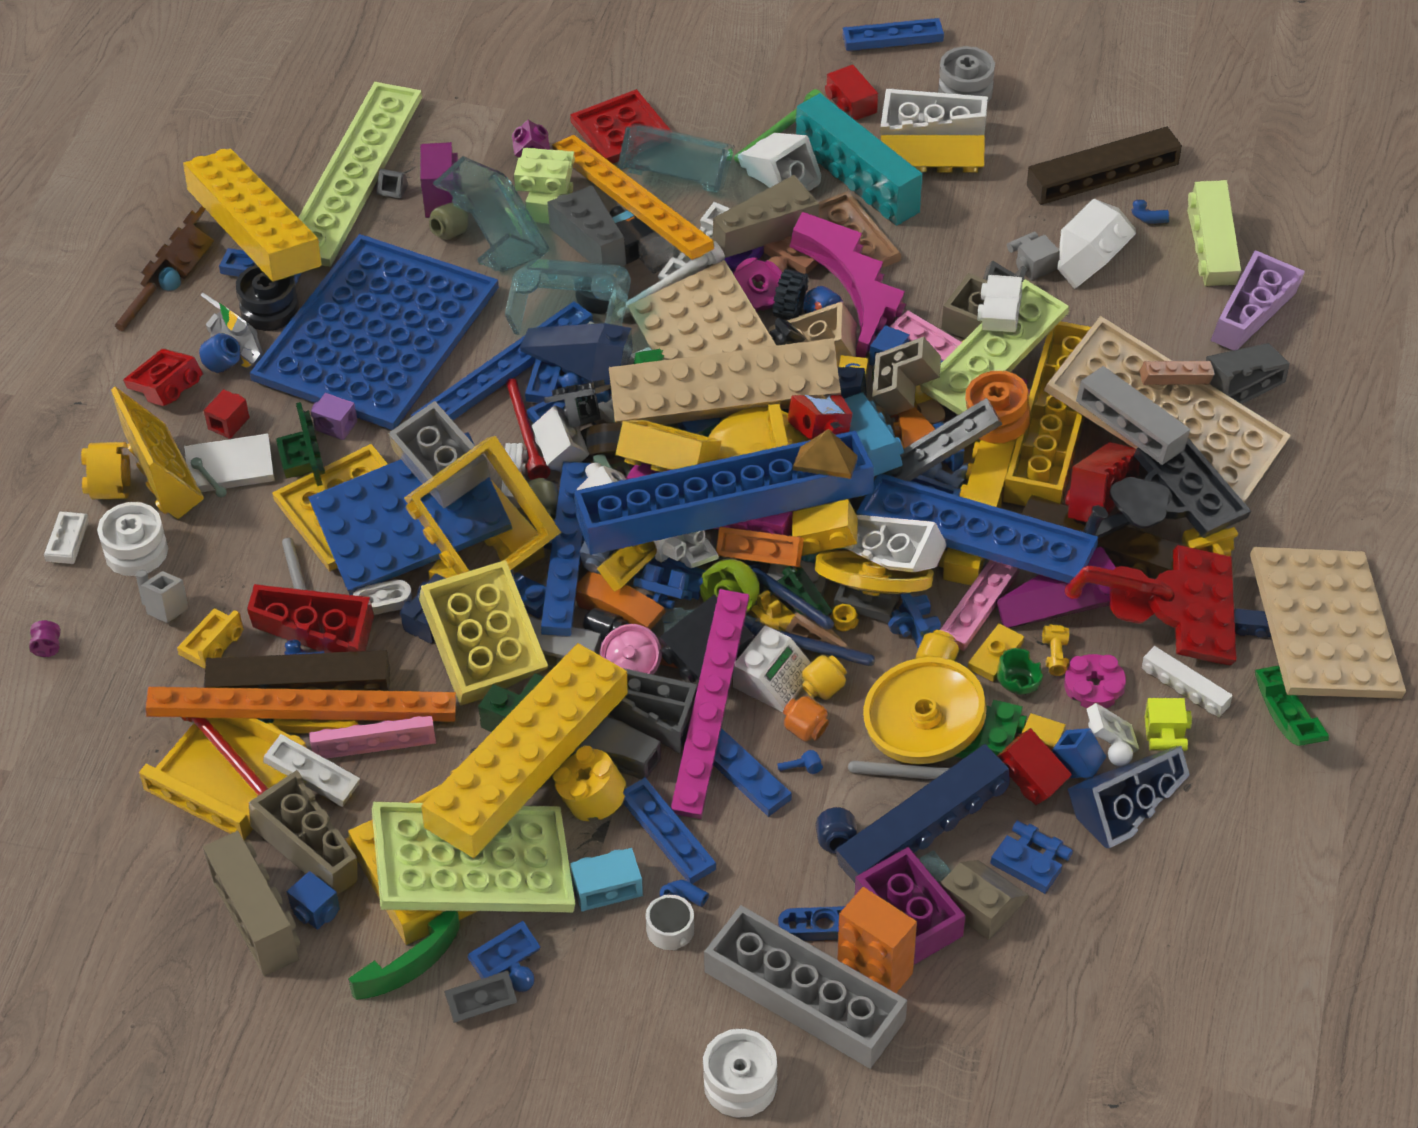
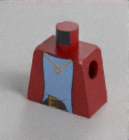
M841 395L791 396L788 423L810 440L828 429L835 435L850 431L852 412Z

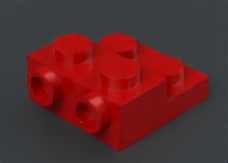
M161 349L125 377L123 381L127 389L144 393L148 402L165 406L177 400L185 389L197 384L200 377L204 374L195 357Z

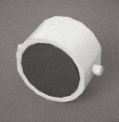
M663 895L653 900L646 910V932L649 940L656 947L664 950H677L687 945L694 935V911L691 904L685 898L678 895Z

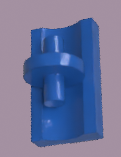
M646 563L641 578H634L633 586L654 591V596L649 594L646 596L664 608L672 610L675 605L674 601L668 600V595L687 600L692 598L693 592L687 590L690 574L671 570L668 585L661 584L664 568Z
M902 593L900 597L903 602L899 610L897 609L892 612L893 617L890 619L888 627L893 634H902L903 637H908L911 634L917 648H919L923 636L927 633H933L934 630H940L941 622L937 616L923 619L922 615L929 614L931 611L930 601L926 594L912 597L910 593Z

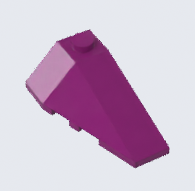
M1102 547L1095 549L1087 565L1110 570L1116 568ZM1039 574L996 602L1002 625L1007 628H1013L1110 606V588L1087 583L1082 588V595L1077 599H1071L1064 592L1066 585L1069 583Z

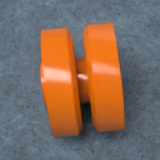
M990 371L973 379L966 389V408L969 409L987 398L1002 422L1001 426L979 439L989 443H1006L1024 434L1030 425L1029 395L1024 380L1008 371Z

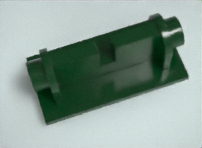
M801 565L796 569L789 566L782 571L784 576L777 580L780 584L828 616L833 612ZM795 608V610L797 611V613H800V614L804 615L803 613H801L800 611H798V610Z

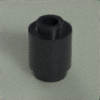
M600 608L592 609L585 615L583 620L584 629L600 633L601 641L615 628L629 624L622 616Z

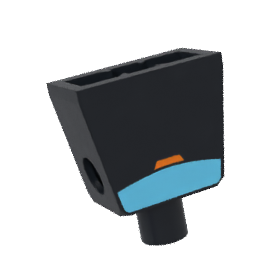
M615 206L611 209L610 215L624 237L626 264L668 245L666 239L628 210L625 211L621 206Z

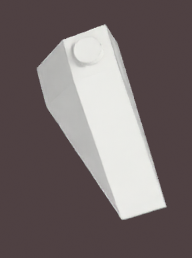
M857 515V544L844 548L889 570L919 572L937 567L947 544L935 522Z

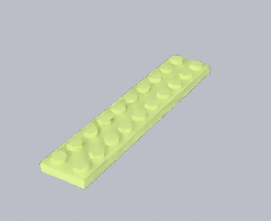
M374 82L298 217L318 238L322 265L332 266L378 181L379 169L385 168L422 99L421 90Z

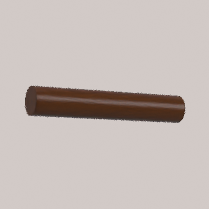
M147 283L116 322V329L119 331L126 329L156 291L157 287L154 283Z

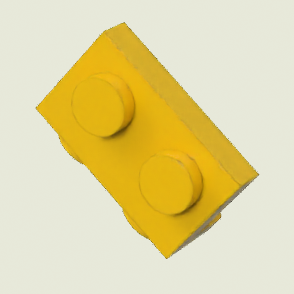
M214 608L177 647L178 654L205 669L206 658H221L227 647L241 636L244 628L240 613L234 610L230 615H227Z

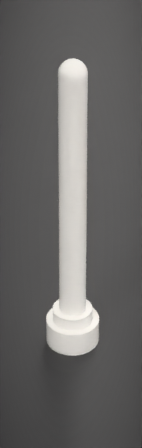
M713 241V250L692 260L614 309V317L622 318L630 313L627 305L681 281L706 264H717L725 259L723 250L718 243Z

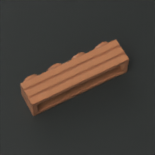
M1144 361L1139 370L1143 385H1209L1215 375L1211 361Z

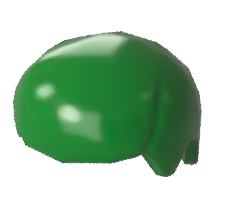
M1012 648L1006 650L998 662L997 679L1011 693L1016 695L1029 694L1037 690L1043 680L1041 663H1034L1030 658V652L1026 649Z

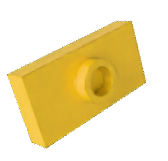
M998 624L970 659L968 669L994 682L997 678L998 662L1003 652L1012 648L1019 649L1024 643L1025 636Z

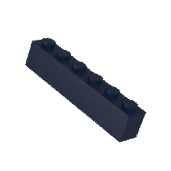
M986 744L982 745L836 849L838 865L855 883L856 876L907 847L913 853L919 849L927 848L932 844L934 838L941 833L954 829L962 818L979 811L983 804L993 796L997 797L1003 794L1010 785L1009 768Z

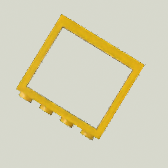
M496 436L486 438L404 497L407 502L406 509L413 519H419L425 528L422 531L426 539L431 544L435 543L441 551L439 554L440 559L449 569L453 568L457 575L468 572L469 569L420 499L483 453L538 531L536 536L502 560L507 561L509 569L512 570L561 533Z

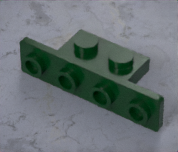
M298 402L296 407L302 431L276 438L285 478L300 477L306 473L313 472L318 487L323 485L320 475L326 473L310 411H304L301 402Z

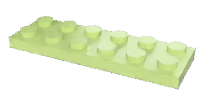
M1025 279L1022 282V298L1016 332L982 330L981 323L941 363L940 378L920 384L921 391L956 414L963 413L967 410L965 396L966 389L971 381L979 375L990 371L1011 372L1069 313V306Z

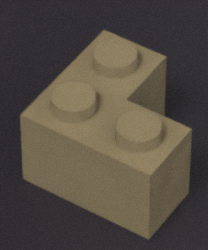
M925 337L877 353L875 357L872 397L889 416L914 408L916 386L940 378L941 355Z

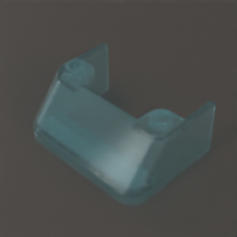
M633 124L625 129L618 168H628V173L642 175L643 171H653L688 179L702 184L703 190L717 192L724 188L735 146L653 126Z
M462 156L433 182L435 187L451 193L453 196L452 202L456 208H461L473 215L488 241L490 248L477 259L479 264L490 267L494 271L505 272L539 259L550 250L517 191H515L512 182L502 172Z
M534 259L513 275L505 317L513 333L520 335L528 294L537 288L592 292L597 299L609 301L605 323L622 326L631 278L627 269L621 265Z

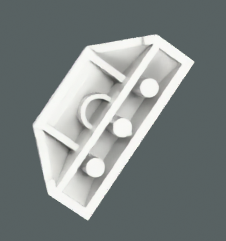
M1092 199L1061 229L1060 260L1058 261L1057 269L1074 289L1106 265L1136 234V228L1119 208Z

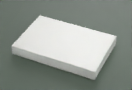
M268 434L184 446L186 464L201 492L213 491L215 489L198 469L192 468L191 460L195 457L201 458L206 471L220 487L225 489L275 481Z

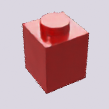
M225 389L203 410L208 430L228 439H231L250 418L246 399L239 394L231 393Z

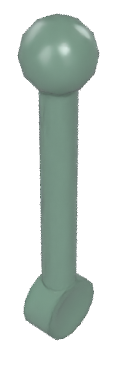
M193 458L191 460L192 468L198 469L216 490L215 493L218 497L226 496L227 490L224 487H220L206 471L201 458Z

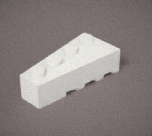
M886 89L880 136L984 135L988 97Z

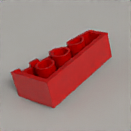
M1109 442L1072 467L1071 488L1068 490L1065 504L1069 506L1068 518L1087 522L1092 513V507L1095 505L1105 508L1109 516L1116 506L1109 496L1111 486L1127 477L1137 478L1139 476L1140 463L1134 457L1135 448Z
M257 584L253 585L247 607L253 628L286 640H299L301 645L317 651H324L325 653L366 651L374 619L370 597Z

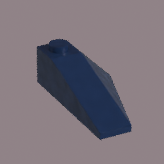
M607 323L528 328L520 346V351L546 364L554 363L562 367V371L565 373L573 372L583 377V381L586 383L604 379L605 385L611 384L609 367L628 365L633 352L632 328Z
M1176 746L1091 777L1068 788V792L1078 821L1105 848H1111L1133 837L1138 832L1137 827L1144 819L1151 818L1156 812L1154 809L1164 798H1169L1190 774L1182 746Z

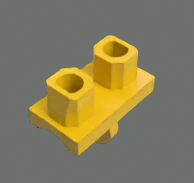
M1235 527L1225 528L1203 538L1193 528L1183 532L1181 541L1184 546L1231 556V551L1234 550V538L1238 536V532Z

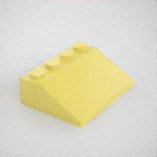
M506 560L421 586L419 601L460 706L483 699L493 684L506 689L534 675V673L537 674L548 668Z

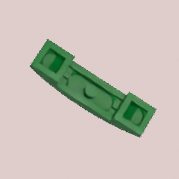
M1279 665L1255 670L1256 680L1267 709L1279 730L1291 743L1301 746L1329 741V735L1318 717H1310L1297 695H1287Z
M444 911L428 923L430 936L384 968L374 960L348 978L351 994L355 1000L379 996L398 989L416 979L433 966L447 951L460 928L458 911Z

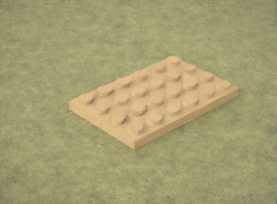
M725 260L627 305L651 350H663L664 360L777 346Z
M1253 547L1250 557L1287 695L1402 699L1406 693L1405 685L1365 552Z

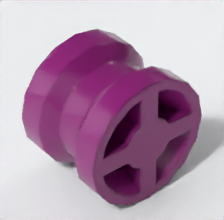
M47 620L32 624L30 628V652L39 657L56 655L60 649L58 640L61 633L60 626L55 622Z

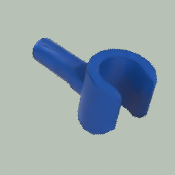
M814 750L806 751L797 760L777 764L779 771L805 766L808 773L815 774L823 769L821 759Z

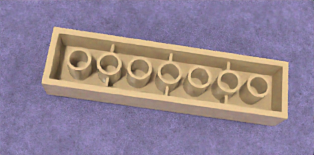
M834 338L609 367L615 423L646 420L666 425L685 421L728 417L744 409L768 407V405L780 404L781 410L789 409L792 395H841Z

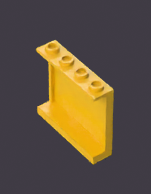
M207 718L268 788H271L287 777V775L263 762L265 754L279 735L282 734L306 748V743L299 736L289 735L279 730L274 724L264 723L256 718ZM195 723L192 724L156 768L146 763L139 771L145 791L230 834L239 831L243 840L253 830L250 826L249 802L258 795Z

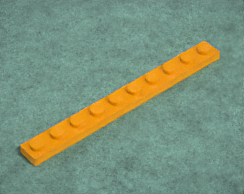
M574 134L552 144L553 150L574 151L575 161L573 168L690 259L693 260L714 249L713 240Z

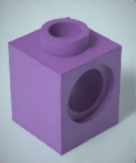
M325 393L311 409L314 429L341 440L346 438L357 423L354 402Z

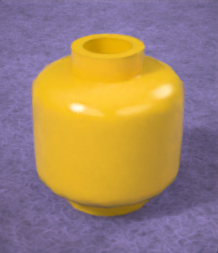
M934 630L933 633L925 634L915 659L938 657L955 661L959 652L955 637L942 630Z
M820 655L803 669L802 677L805 682L802 684V687L811 698L814 699L818 696L823 700H828L846 684L845 675L847 671L834 656Z

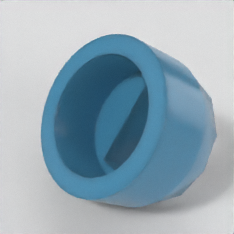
M167 267L160 271L158 279L163 290H175L181 285L180 275L176 270Z

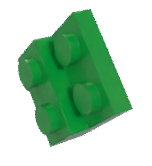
M993 700L992 705L987 706L985 722L978 736L968 747L954 756L965 758L984 744L996 756L1000 754L1017 737L1018 733L1022 734L1027 721V716L1022 715L1023 706Z

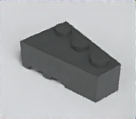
M1269 343L1206 357V361H1211L1215 374L1209 384L1240 404H1244L1285 383L1290 364Z
M625 669L627 670L628 694L609 714L640 732L659 740L660 743L681 754L686 742L698 688L697 684Z

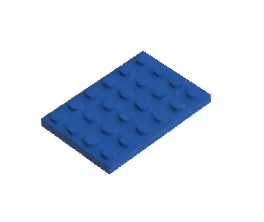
M469 432L464 433L468 437V439L474 444ZM401 459L308 497L349 595H353L357 589L385 582L440 559L439 554L441 551L435 543L431 544L426 539L422 531L425 528L419 519H413L406 509L407 502L404 497L421 486L422 483ZM490 477L446 508H443L430 492L420 499L456 552L512 529L511 522Z

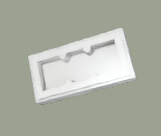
M59 512L44 553L46 562L75 563L89 523L88 514Z

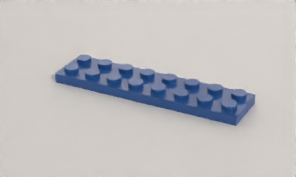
M884 474L877 475L874 480V493L865 496L856 512V515L935 522L945 539L946 547L1066 583H1070L1077 573L1088 565L1098 545V536Z

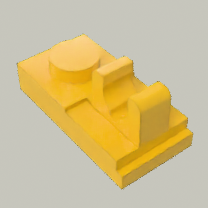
M768 590L758 595L757 605L749 611L752 617L759 618L764 625L781 631H785L795 616L774 595L770 596Z

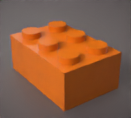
M862 887L839 913L837 960L897 993L913 974L917 921L865 887Z

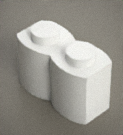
M989 275L987 283H982L981 300H984V305L979 304L977 320L982 321V330L1016 332L1022 298V277Z

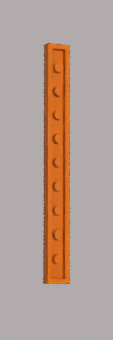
M148 687L146 700V717L397 721L417 716H432L433 721L455 722L456 692Z

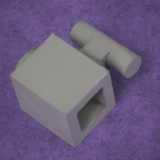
M1034 231L1007 243L1010 253L1018 250L1017 268L1020 269L1021 266L1027 268L1025 275L1031 281L1058 270L1059 249L1046 235L1039 237Z
M145 570L136 572L142 605H145L148 615L169 623L189 609L182 579L164 571H161L151 579L148 578V573Z

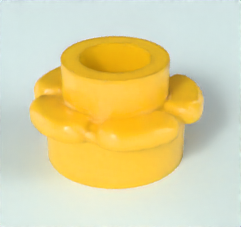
M848 604L837 605L829 617L834 622L833 626L839 631L854 629L859 622L856 610Z

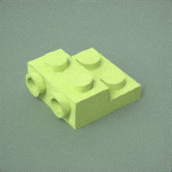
M523 148L521 158L518 157L514 173L515 191L567 194L575 161L574 151Z

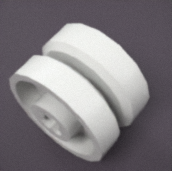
M127 502L108 510L100 519L97 528L107 565L114 572L124 576H136V572L140 570L150 573L158 568L166 559L168 552L166 537L160 515L152 506L142 502Z
M731 1029L717 1035L707 1045L703 1056L705 1095L710 1104L722 1114L736 1118L751 1117L764 1111L773 1101L777 1090V1057L770 1041L755 1031Z

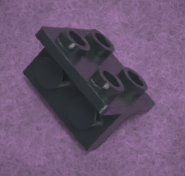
M603 379L581 385L576 384L552 390V396L545 397L544 402L550 403L564 400V415L566 420L569 421L570 427L581 426L601 420L596 394L611 390V384L605 385Z

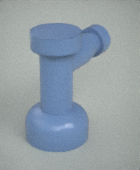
M940 462L922 473V476L934 480L937 479L942 483L961 489L962 484H966L964 478L968 463H964L960 466V469L950 475L942 470Z

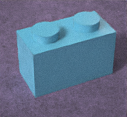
M632 848L613 850L608 854L592 858L585 857L570 863L572 882L581 912L643 896L642 877Z

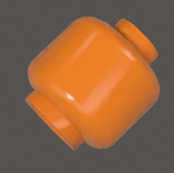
M803 696L797 701L794 698L791 699L783 710V714L786 715L784 719L785 728L804 742L811 739L815 741L819 739L830 722L827 719V710L809 696Z

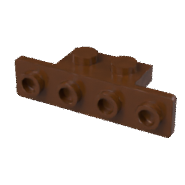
M201 206L196 213L192 210L183 221L186 226L183 229L177 227L169 238L172 243L169 246L164 243L155 255L158 260L155 263L150 260L141 272L144 275L140 283L143 287L147 285L163 264L176 270L180 277L185 279L212 246L214 240L195 226L206 208Z

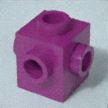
M529 119L522 126L517 127L512 134L514 155L521 158L523 148L550 150L548 131L542 125H537Z

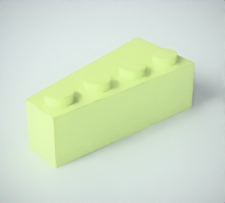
M1227 180L1195 182L1193 192L1188 194L1189 206L1187 212L1195 242V251L1199 259V276H1203L1205 286L1237 285L1241 266Z

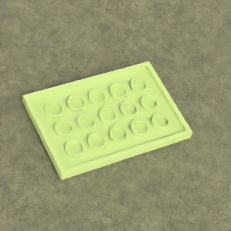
M373 802L372 819L381 910L574 911L575 899L560 806H523L475 858H472L424 828L421 807L423 803Z

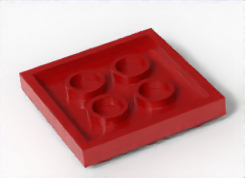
M637 89L570 114L571 123L588 145L612 164L673 141V132Z

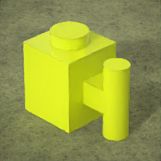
M1148 698L1144 717L1149 750L1165 751L1176 746H1182L1183 751H1187L1188 740L1184 737L1186 729H1191L1192 715L1190 710H1186L1185 698Z

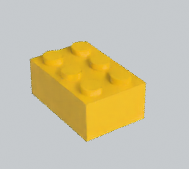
M646 420L623 421L616 455L625 457L624 462L639 466L645 463L651 465L650 469L664 472L718 460L722 440Z

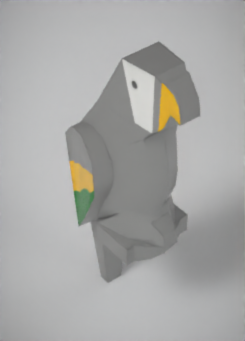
M202 293L201 296L220 310L217 314L214 313L206 323L207 330L211 333L210 337L218 333H225L234 337L240 345V356L243 361L241 366L246 370H252L264 355L257 337V330L224 305Z

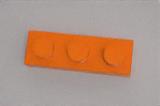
M719 527L716 552L720 557L800 567L804 538Z

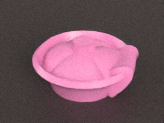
M637 624L622 625L612 630L603 640L599 651L600 656L621 668L652 675L657 671L662 657L661 645L656 635L648 628Z

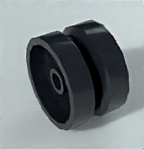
M257 265L247 268L239 275L236 281V293L242 319L254 329L262 331L278 330L287 326L299 311L294 276L272 282Z

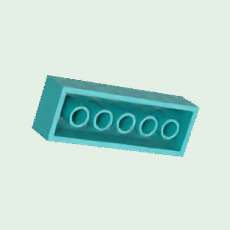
M821 93L797 106L796 135L808 136L817 164L822 165L833 177L842 181L851 191L858 194L868 205L874 207L884 218L889 219L896 226L920 213L922 173Z

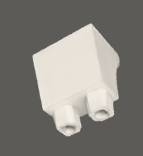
M773 133L757 142L748 150L738 154L740 165L747 170L748 175L761 181L769 188L793 175L798 178L808 191L818 186L821 182V172L807 135Z

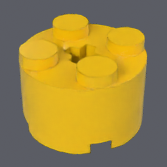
M126 442L89 443L88 448H82L81 461L82 465H86L87 476L82 478L83 494H89L92 500L128 498L129 493H124V486H130L131 467L130 456L123 453V448H128Z
M583 746L553 773L557 792L572 814L581 821H589L588 818L597 817L599 820L613 814L624 801L625 795L623 792L626 787V781L609 755L602 750L593 749L591 746Z

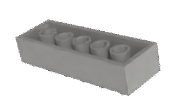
M742 905L739 906L704 951L705 973L869 1069L872 1068L906 1021L907 999Z

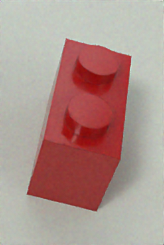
M853 64L827 74L825 93L842 111L855 121L877 113L878 92Z
M1031 728L1017 736L997 755L1009 768V777L1020 787L1023 796L1032 801L1035 806L1049 798L1072 775Z

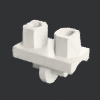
M705 530L654 541L657 548L655 559L663 562L670 557L678 561L685 555L688 543L699 546L705 541Z

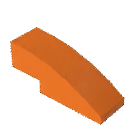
M588 571L578 582L576 601L579 608L587 610L600 608L622 616L629 624L641 625L649 630L666 613L663 606L632 587L624 585L614 592L600 574Z

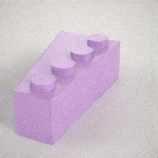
M1255 250L1217 322L1211 341L1233 351L1238 350L1296 294L1305 271Z

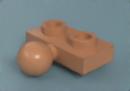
M791 236L786 237L784 240L764 245V253L772 257L768 261L773 262L781 272H784L787 266L800 273L807 274L819 264L810 256L790 248Z

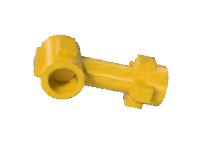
M1050 624L1049 626H1044L1042 632V643L1050 645L1051 657H1047L1045 661L1046 667H1049V673L1054 676L1064 675L1070 665L1069 659L1063 658L1062 645L1067 646L1069 628L1062 625Z

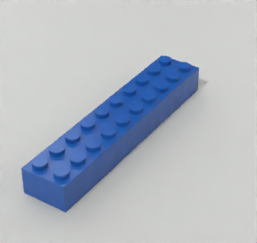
M855 430L836 435L858 455L851 479L793 470L800 447L809 442L804 441L574 491L576 517L589 553L593 555L874 493V466Z

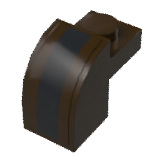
M622 423L598 424L584 430V442L589 453L586 458L593 459V456L603 453L606 459L616 457Z

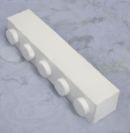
M1156 646L1143 657L1142 669L1146 673L1153 675L1163 684H1167L1175 689L1176 692L1186 696L1209 713L1220 718L1230 707L1232 694Z

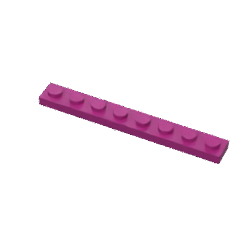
M719 589L671 804V809L676 815L702 819L747 612L749 594Z

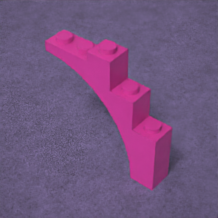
M802 212L793 229L790 248L810 256L825 266L840 280L848 291L857 309L860 324L856 357L866 358L868 352H870V345L875 340L877 333H880L885 325L890 327L895 322L896 317L899 318L903 315L906 303L902 302L905 291L882 283L885 274L881 273L883 262L861 254L863 245L859 243L862 233Z

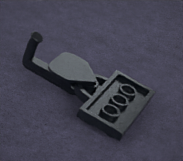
M1188 438L1185 449L1163 465L1138 447L1134 457L1148 472L1145 479L1127 477L1114 483L1109 491V496L1121 512L1108 517V512L1105 508L1099 505L1093 506L1092 513L1083 532L1098 536L1099 539L1130 524L1138 528H1149L1162 522L1164 519L1177 520L1187 518L1200 535L1206 538L1247 519L1251 510Z

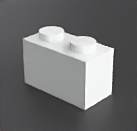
M554 405L532 425L536 436L535 442L540 447L543 458L550 470H557L562 473L563 462L580 463L589 455L579 427H570L569 421L565 418L564 409Z

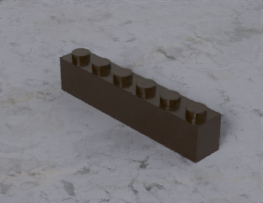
M1166 126L1031 165L1028 167L1027 187L1038 203L1043 205L1179 165L1182 145L1169 127Z
M1032 494L1021 513L1025 516L1083 532L1087 523L1068 518V506ZM1126 526L1099 538L1096 548L1102 547L1115 567L1125 566L1138 569L1148 578L1156 579L1159 574L1173 570V550L1177 545L1181 544Z
M387 650L206 658L204 688L389 691L390 664Z

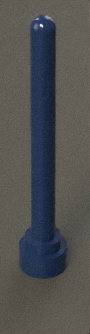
M738 559V561H742L751 567L761 585L824 629L829 630L833 627L834 622L831 618L763 572L759 562Z
M745 616L744 625L754 634L755 638L765 625L759 618ZM774 629L791 637L799 648L828 656L832 655L839 659L866 666L875 664V657L871 654Z

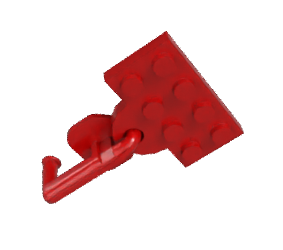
M1177 545L1173 550V570L1159 574L1156 579L1148 578L1141 570L1125 566L1116 567L1114 570L1096 566H1085L1065 587V595L1071 599H1077L1082 595V588L1087 583L1107 586L1110 588V608L1117 618L1141 624L1155 614L1163 623L1174 627L1176 631L1177 655L1229 666L1236 662L1232 557Z

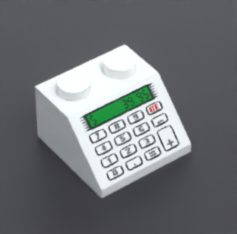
M765 625L735 662L733 687L783 712L788 702L793 698L796 699L803 690L802 684L805 681L802 677V671L811 662L791 637Z

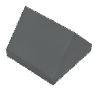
M379 169L376 194L401 199L408 187L406 174Z

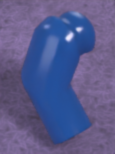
M677 880L665 884L660 889V897L663 895H678L700 907L705 905L709 897L708 892L686 880Z

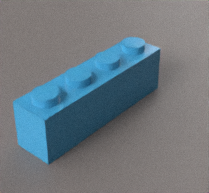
M863 392L845 398L844 400L852 412L849 432L856 430L874 466V476L903 466L900 454L904 453L902 443L899 437L895 438L891 426L886 425L884 416L881 412L878 413L874 401H868Z

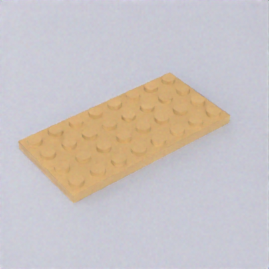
M1100 316L1047 383L1044 391L1137 449L1136 445L1076 402L1081 380L1102 366L1106 367L1190 428L1188 438L1245 503L1291 435L1210 384L1143 385L1139 370L1144 361L1172 360Z

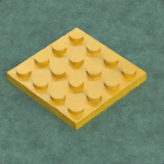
M372 444L325 466L326 474L320 475L323 484L317 487L314 474L311 473L272 492L276 504L329 572L338 567L308 497L388 465Z

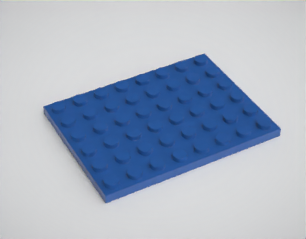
M359 234L251 370V381L314 403L319 402L325 393L354 402L357 418L393 430L403 420L499 288L498 279Z

